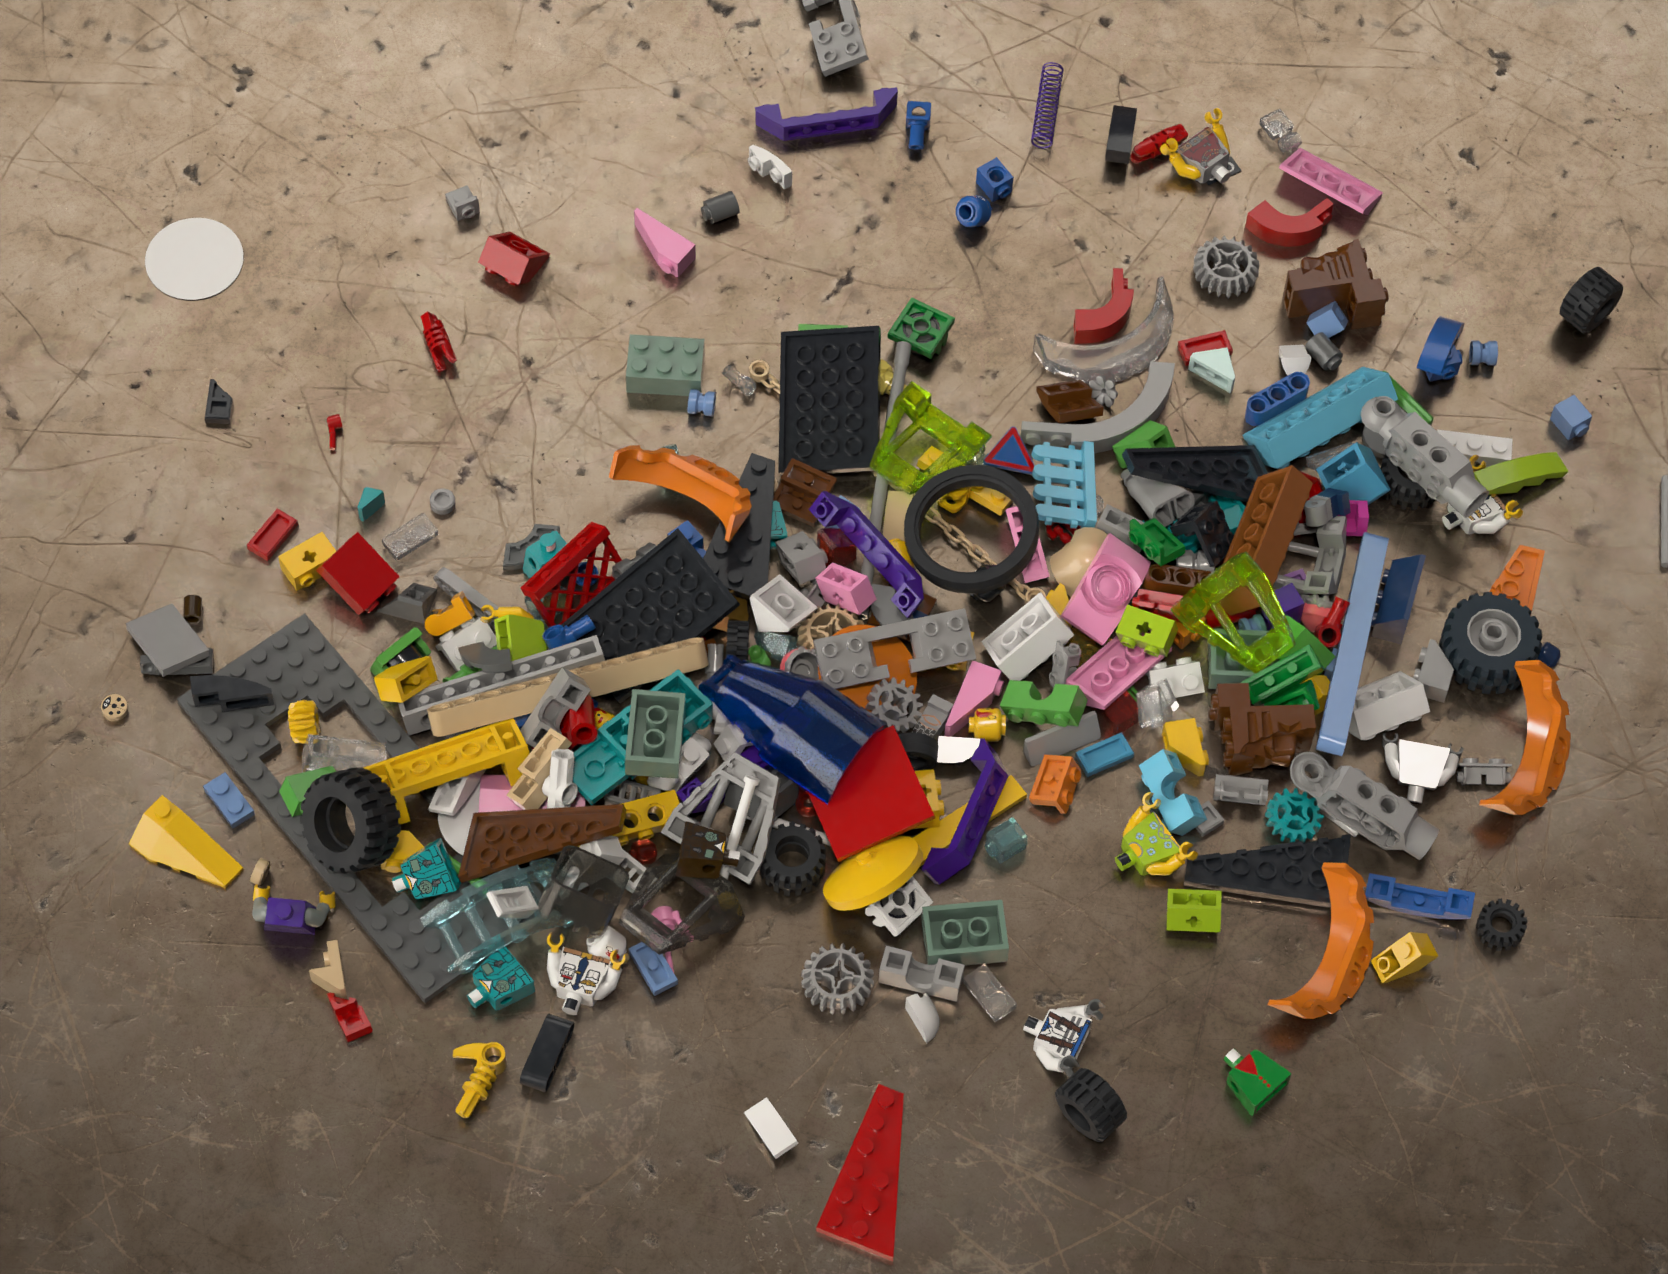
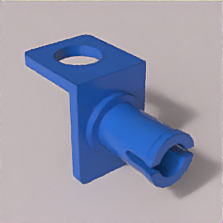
M908 101L906 128L910 129V149H924L925 130H930V102ZM920 107L925 110L926 115L914 116L912 111Z

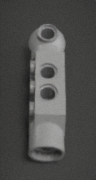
M1387 396L1374 397L1364 404L1361 410L1362 422L1368 429L1379 433L1384 438L1383 446L1390 461L1395 466L1403 469L1413 482H1417L1422 486L1429 497L1436 499L1440 504L1449 503L1464 518L1472 515L1484 503L1489 491L1475 479L1471 461L1416 412L1407 414L1393 399Z
M1303 752L1292 760L1290 777L1297 788L1315 797L1318 808L1382 849L1404 850L1420 860L1435 841L1439 833L1437 827L1418 816L1417 808L1412 806L1406 798L1398 797L1389 791L1384 784L1375 782L1367 777L1362 770L1351 766H1340L1336 770L1329 766L1321 755L1313 752ZM1305 771H1308L1312 775V778H1309L1305 774Z

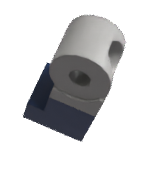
M1327 488L1310 498L1304 505L1306 525L1313 527L1322 526L1338 515L1346 516L1350 514L1349 493L1347 491Z

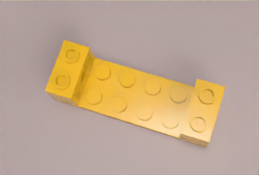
M514 718L363 768L382 778L381 782H385L391 790L389 792L395 796L397 801L395 803L396 808L400 810L401 817L398 818L399 824L410 822L404 800L405 796L419 793L434 786L443 785L446 782L469 776L484 769L493 768L499 764L512 787L523 775L518 768L530 753L528 745Z

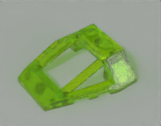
M911 381L894 402L893 410L890 417H888L885 430L870 462V468L907 494L912 495L928 480L939 473L963 466L979 453L992 438V435L972 421L967 427L963 426L932 405L931 394ZM904 413H906L913 423L890 442ZM920 429L949 448L923 472L894 453Z
M1247 552L1233 556L1197 583L1170 609L1186 629L1194 634L1197 632L1208 639L1207 642L1209 644L1222 648L1231 654L1230 657L1254 673L1260 672L1296 644L1292 630L1269 579ZM1240 585L1242 587L1248 586L1273 625L1272 629L1249 646L1246 645L1219 603L1221 599ZM1210 608L1233 644L1201 620Z

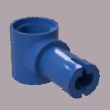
M585 615L569 627L567 625L564 627L562 625L549 627L542 637L550 650L576 642L578 638L594 630L596 627L590 617Z

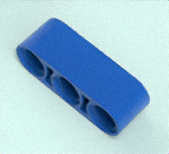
M1294 372L1252 395L1247 401L1245 411L1246 422L1252 426H1259L1305 400L1310 385L1309 377L1303 372Z

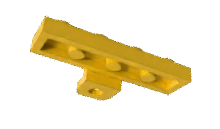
M932 445L917 462V467L932 476H936L951 468L965 466ZM979 486L956 489L942 496L937 502L939 506L949 512L956 513L971 498L999 516L1013 503L1003 493ZM951 499L955 504H949L946 500Z

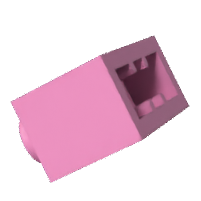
M833 562L815 578L824 601L836 606L839 603L841 608H847L848 611L858 615L877 600L868 576Z

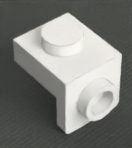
M743 721L727 724L714 742V746L723 760L726 761L734 752L740 755L746 746L756 745L759 739L749 723Z

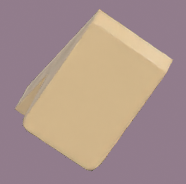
M338 940L327 941L328 951L323 952L325 967L309 970L311 980L326 991L335 993L336 997L347 999Z

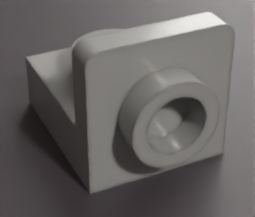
M468 185L445 194L446 201L457 221L471 218L475 214L480 213L479 200L477 196H473Z

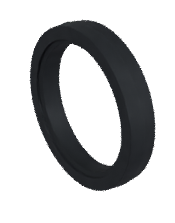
M983 465L959 466L934 476L916 492L905 515V544L917 570L934 585L956 593L975 594L987 592L1009 583L1027 567L1038 544L1039 517L1036 506L1027 489L1010 474L1000 469ZM971 486L987 487L1003 493L1016 504L1023 517L1021 538L1014 551L1005 560L986 570L958 572L939 565L926 553L920 539L921 526L926 513L938 499L956 489Z

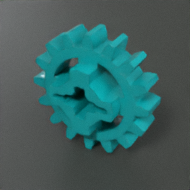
M1287 788L1283 790L1282 794L1276 792L1273 800L1270 799L1265 813V817L1269 818L1266 823L1267 827H1274L1272 835L1281 834L1280 841L1282 842L1286 837L1290 838V842H1295L1296 839H1299L1302 843H1305L1307 838L1312 840L1316 832L1318 833L1322 825L1320 823L1324 816L1319 814L1321 809L1318 808V805H1314L1315 797L1307 798L1308 793L1303 792L1302 795L1298 794L1297 788H1294L1292 793Z

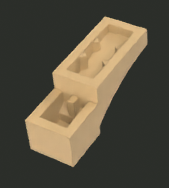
M550 728L519 766L518 770L523 775L507 793V796L523 810L539 809L548 798V796L543 794L542 786L545 779L550 775L551 753L556 749H568L572 743L566 737Z

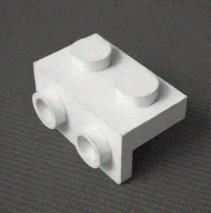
M473 617L461 624L462 628L455 633L452 630L445 633L439 638L441 642L435 646L438 651L442 650L455 671H459L460 666L464 664L458 647L484 642L485 646L492 648L497 644L495 634L487 623H483L480 620L481 617L475 619Z
M1191 657L1176 659V664L1168 666L1166 662H1158L1145 674L1149 678L1152 701L1154 702L1205 692L1200 662L1192 661Z

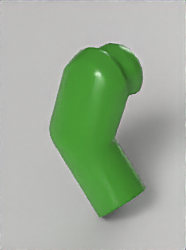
M753 645L748 650V655L755 666L752 675L764 680L771 666V660L763 648L759 645Z

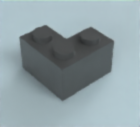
M780 766L771 772L781 778L774 820L797 802L800 776ZM730 781L725 792L724 805L737 811L744 788ZM754 794L747 816L754 818L762 800Z

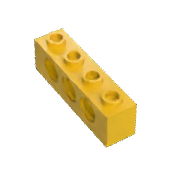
M671 790L622 803L626 809L625 819L631 820L635 827L628 828L623 825L622 832L611 836L618 837L620 845L624 846L629 843V840L639 838L640 841L652 838L654 833L661 832L674 808L680 804L676 791ZM648 813H655L659 817V821L650 820Z

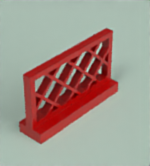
M590 522L520 587L523 594L530 597L548 627L556 625L554 623L556 611L564 612L562 621L558 624L561 625L615 580L612 574L607 575L609 561H614L617 564L622 559L608 537L610 532L606 526ZM603 542L605 546L603 557L595 556L597 546ZM583 559H588L585 573H577L579 563ZM594 560H602L600 574H592ZM565 576H570L568 589H560L561 580ZM577 577H584L582 591L574 590ZM591 578H599L597 589L589 592ZM548 592L552 593L550 607L544 606L541 602V599ZM559 593L567 594L564 608L557 607ZM573 595H581L580 605L576 608H571Z

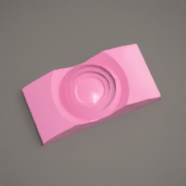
M1109 533L1060 617L1100 645H1104L1119 624L1131 598L1143 583L1151 562Z

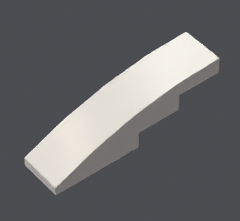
M486 769L438 786L428 808L429 811L454 816L469 798Z

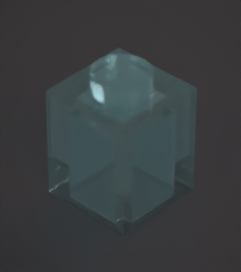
M1012 817L986 833L985 849L992 858L995 857L1001 864L1026 849L1028 836Z

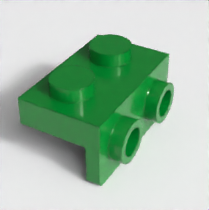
M1156 518L1140 524L1136 519L1129 521V538L1134 545H1138L1145 552L1146 556L1151 560L1153 559L1160 567L1185 554V545Z

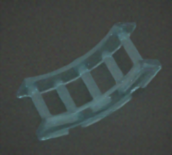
M555 858L534 860L529 863L530 867L520 869L516 865L494 873L462 889L463 895L450 903L448 899L444 900L420 918L424 928L436 927L441 929L457 960L447 967L449 973H468L476 967L475 964L512 942L519 943L525 940L528 935L542 930L562 926L566 928L577 921V917L584 912L583 908H567L551 879V873L559 868ZM529 883H542L557 911L546 913ZM528 886L539 908L534 912L535 918L520 924L515 918H504L509 929L491 937L475 908L476 903L488 898L486 894L489 891ZM461 912L466 913L482 944L467 953L464 951L450 925L451 919Z

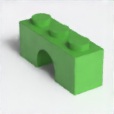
M1009 680L1000 704L1001 709L1009 720L1016 723L1021 721L1033 722L1039 725L1044 723L1056 724L1062 727L1079 725L1088 699L1078 685L1055 684L1052 693L1047 698L1041 700L1042 695L1033 682Z

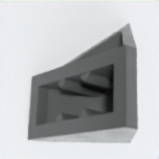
M412 583L397 598L377 610V612L425 624L437 594V589Z

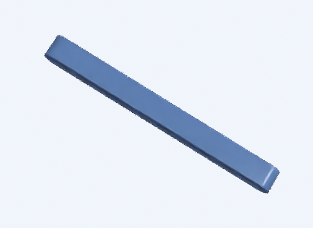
M1364 532L1361 539L1348 598L1350 605L1344 616L1341 638L1338 644L1316 750L1338 756L1343 755L1387 551L1389 538Z

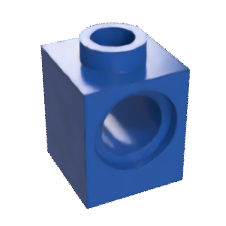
M997 157L977 168L976 183L992 202L999 198H1005L1012 192L1014 177Z

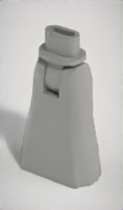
M1128 469L1121 473V478L1124 480V485L1127 487L1129 494L1139 503L1150 519L1156 518L1164 527L1174 521V516L1181 518L1195 504L1193 493L1180 486L1130 474Z

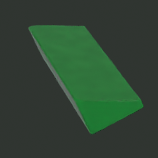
M1309 644L1247 678L1242 683H1249L1250 700L1253 705L1260 706L1324 671L1325 668Z

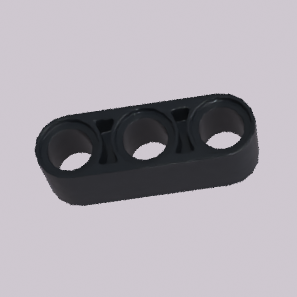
M550 1013L547 1014L522 1070L520 1084L545 1093L548 1091L573 1034L575 1026L573 1021Z

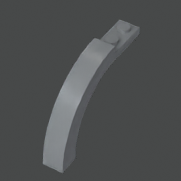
M1150 361L1147 382L1138 398L1127 409L1109 419L1091 424L1022 421L1020 437L1023 443L1038 445L1043 444V442H1050V445L1056 447L1073 445L1075 449L1080 450L1083 442L1089 441L1094 442V453L1113 449V445L1147 421H1155L1158 418L1169 397L1175 363Z

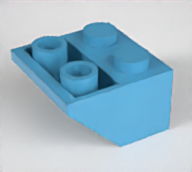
M1357 442L1316 469L1325 489L1332 488L1347 491L1349 493V500L1367 501L1369 505L1390 491L1371 448Z

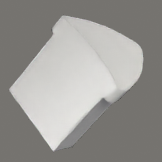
M1304 345L1279 346V357L1286 374L1290 375L1294 372L1306 373L1311 362V356L1307 354Z

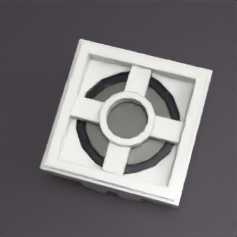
M912 876L895 892L870 904L866 908L865 914L867 916L874 915L876 918L873 920V924L879 927L886 926L895 937L922 913V907L930 906L933 901Z

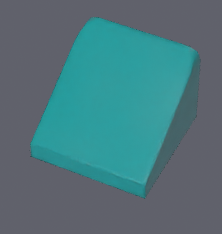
M369 487L364 488L357 507L360 521L368 519L385 504L384 492L382 490Z

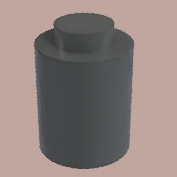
M728 191L703 201L701 213L705 221L709 220L713 224L739 214L740 209L734 193Z
M1323 332L1317 333L1306 343V351L1323 370H1335L1342 363L1343 353Z

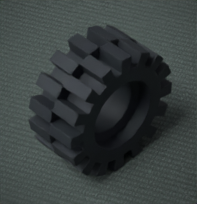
M728 620L726 666L747 667L749 621Z
M1502 898L1497 899L1496 903L1494 900L1489 901L1488 906L1485 904L1476 923V928H1478L1477 935L1478 937L1482 936L1481 942L1484 944L1488 941V947L1491 949L1493 945H1496V951H1501L1502 947H1505L1506 951L1510 950L1511 946L1515 948L1519 941L1521 942L1527 928V917H1524V910L1518 911L1520 905L1517 903L1511 906L1512 900L1509 899L1506 900V903L1502 902ZM1496 917H1503L1510 921L1512 929L1506 933L1499 932L1493 928L1492 920Z

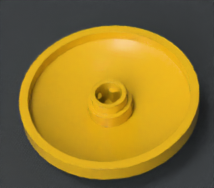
M895 836L845 859L827 878L823 887V894L829 905L836 910H854L873 904L895 892L916 873L922 863L923 852L917 841L912 837Z

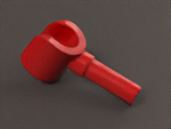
M339 414L327 418L330 450H336L335 430L343 428Z

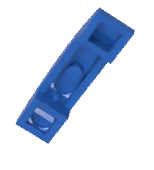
M1439 316L1427 338L1417 364V369L1441 375L1447 363L1448 355L1455 340L1459 338L1465 323Z
M1369 873L1365 895L1367 900L1398 912L1438 919L1471 918L1475 892L1449 888L1448 892L1395 883L1396 878Z

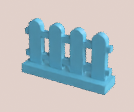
M1084 441L1080 450L1075 449L1073 445H1069L1068 448L1050 446V442H1043V445H1035L1031 455L1035 460L1043 461V464L1035 465L1032 471V476L1036 480L1043 481V484H1037L1033 490L1034 498L1044 501V504L1036 505L1039 520L1045 521V525H1051L1052 522L1070 524V528L1075 529L1078 525H1080V528L1095 527L1097 523L1094 442ZM1051 463L1068 465V468L1051 466ZM1051 482L1069 484V487L1051 485ZM1052 502L1069 504V507L1052 505Z

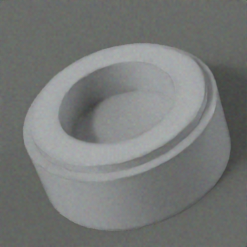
M441 488L431 494L430 506L435 513L445 515L452 512L455 508V496L450 490Z

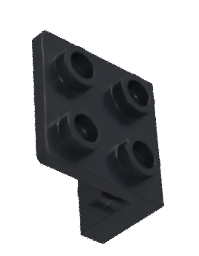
M1217 500L1190 508L1170 527L1174 536L1184 534L1185 537L1196 534L1210 567L1216 566L1226 557L1234 538V534L1230 531L1226 522L1224 511L1220 508Z

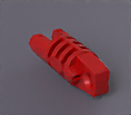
M1182 124L1163 129L1145 138L1138 145L1136 144L1130 159L1133 163L1139 164L1150 158H1155L1162 154L1160 147L1163 144H1167L1166 140L1174 138L1179 145L1187 139L1188 133Z
M427 311L421 316L424 327L423 334L435 366L439 372H442L446 369L444 355L451 363H455L457 358L442 321L438 320L435 314Z

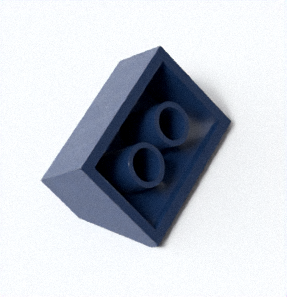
M1420 554L1392 560L1390 569L1385 568L1381 583L1386 585L1384 591H1378L1375 605L1380 607L1378 612L1374 611L1371 627H1374L1371 637L1402 644L1426 555Z

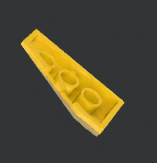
M163 795L144 812L129 842V845L148 861L168 865L173 870L179 872L182 870L196 875L198 879L224 888L244 870L231 855L189 816Z

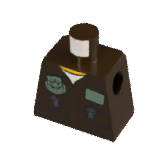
M686 821L681 840L676 876L716 879L720 875L722 865L738 866L740 851L725 849L727 837L725 833Z

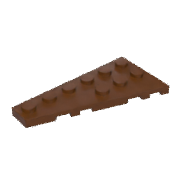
M624 804L473 813L458 878L463 883L620 833L623 830L626 816Z

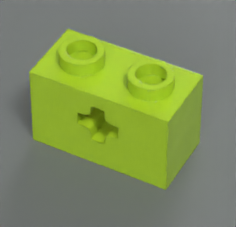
M1127 605L1115 633L1120 643L1128 648L1134 649L1136 646L1144 649V652L1151 656L1158 657L1160 654L1167 657L1178 627L1174 620Z
M1168 889L1167 930L1220 932L1222 891Z

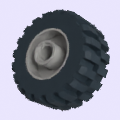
M1484 592L1483 596H1479L1476 593L1470 595L1468 601L1466 599L1459 601L1457 606L1452 608L1448 614L1439 642L1440 649L1454 668L1455 681L1461 685L1463 683L1467 684L1468 689L1475 691V688L1480 689L1484 694H1490L1491 691H1496V694L1505 693L1506 688H1509V690L1517 688L1521 681L1514 667L1515 662L1537 660L1542 647V630L1538 628L1539 622L1537 618L1530 616L1532 611L1526 605L1522 607L1520 605L1521 601L1514 597L1512 600L1508 599L1506 594L1499 593L1498 596L1492 595V592Z

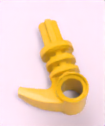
M497 1042L466 1044L453 1050V1058H468L477 1061V1065L474 1068L475 1073L469 1076L471 1081H465L462 1086L465 1093L455 1109V1112L463 1118L471 1116L479 1100L485 1101L487 1099L488 1093L486 1090L491 1089V1082L497 1079L496 1075L501 1074L506 1069L505 1049ZM493 1055L500 1057L496 1062H489L487 1060Z

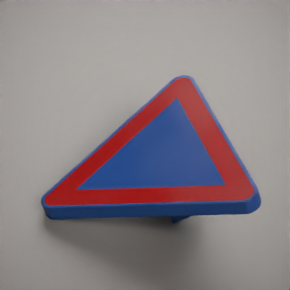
M1011 427L983 459L984 465L1032 475L1035 466L1016 427Z

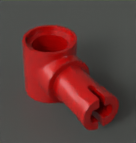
M1336 596L1327 617L1323 618L1322 623L1315 628L1313 634L1325 647H1334L1339 643L1341 638L1340 630L1343 626L1341 622L1350 605V602ZM1326 628H1330L1333 632V637L1328 642H1324L1321 636Z

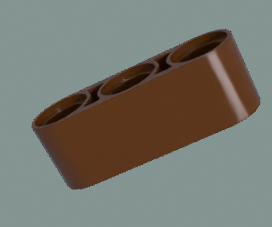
M1154 564L1148 569L1141 588L1188 596V603L1208 604L1212 601L1210 595L1218 576L1213 572L1169 565L1160 567L1158 564Z

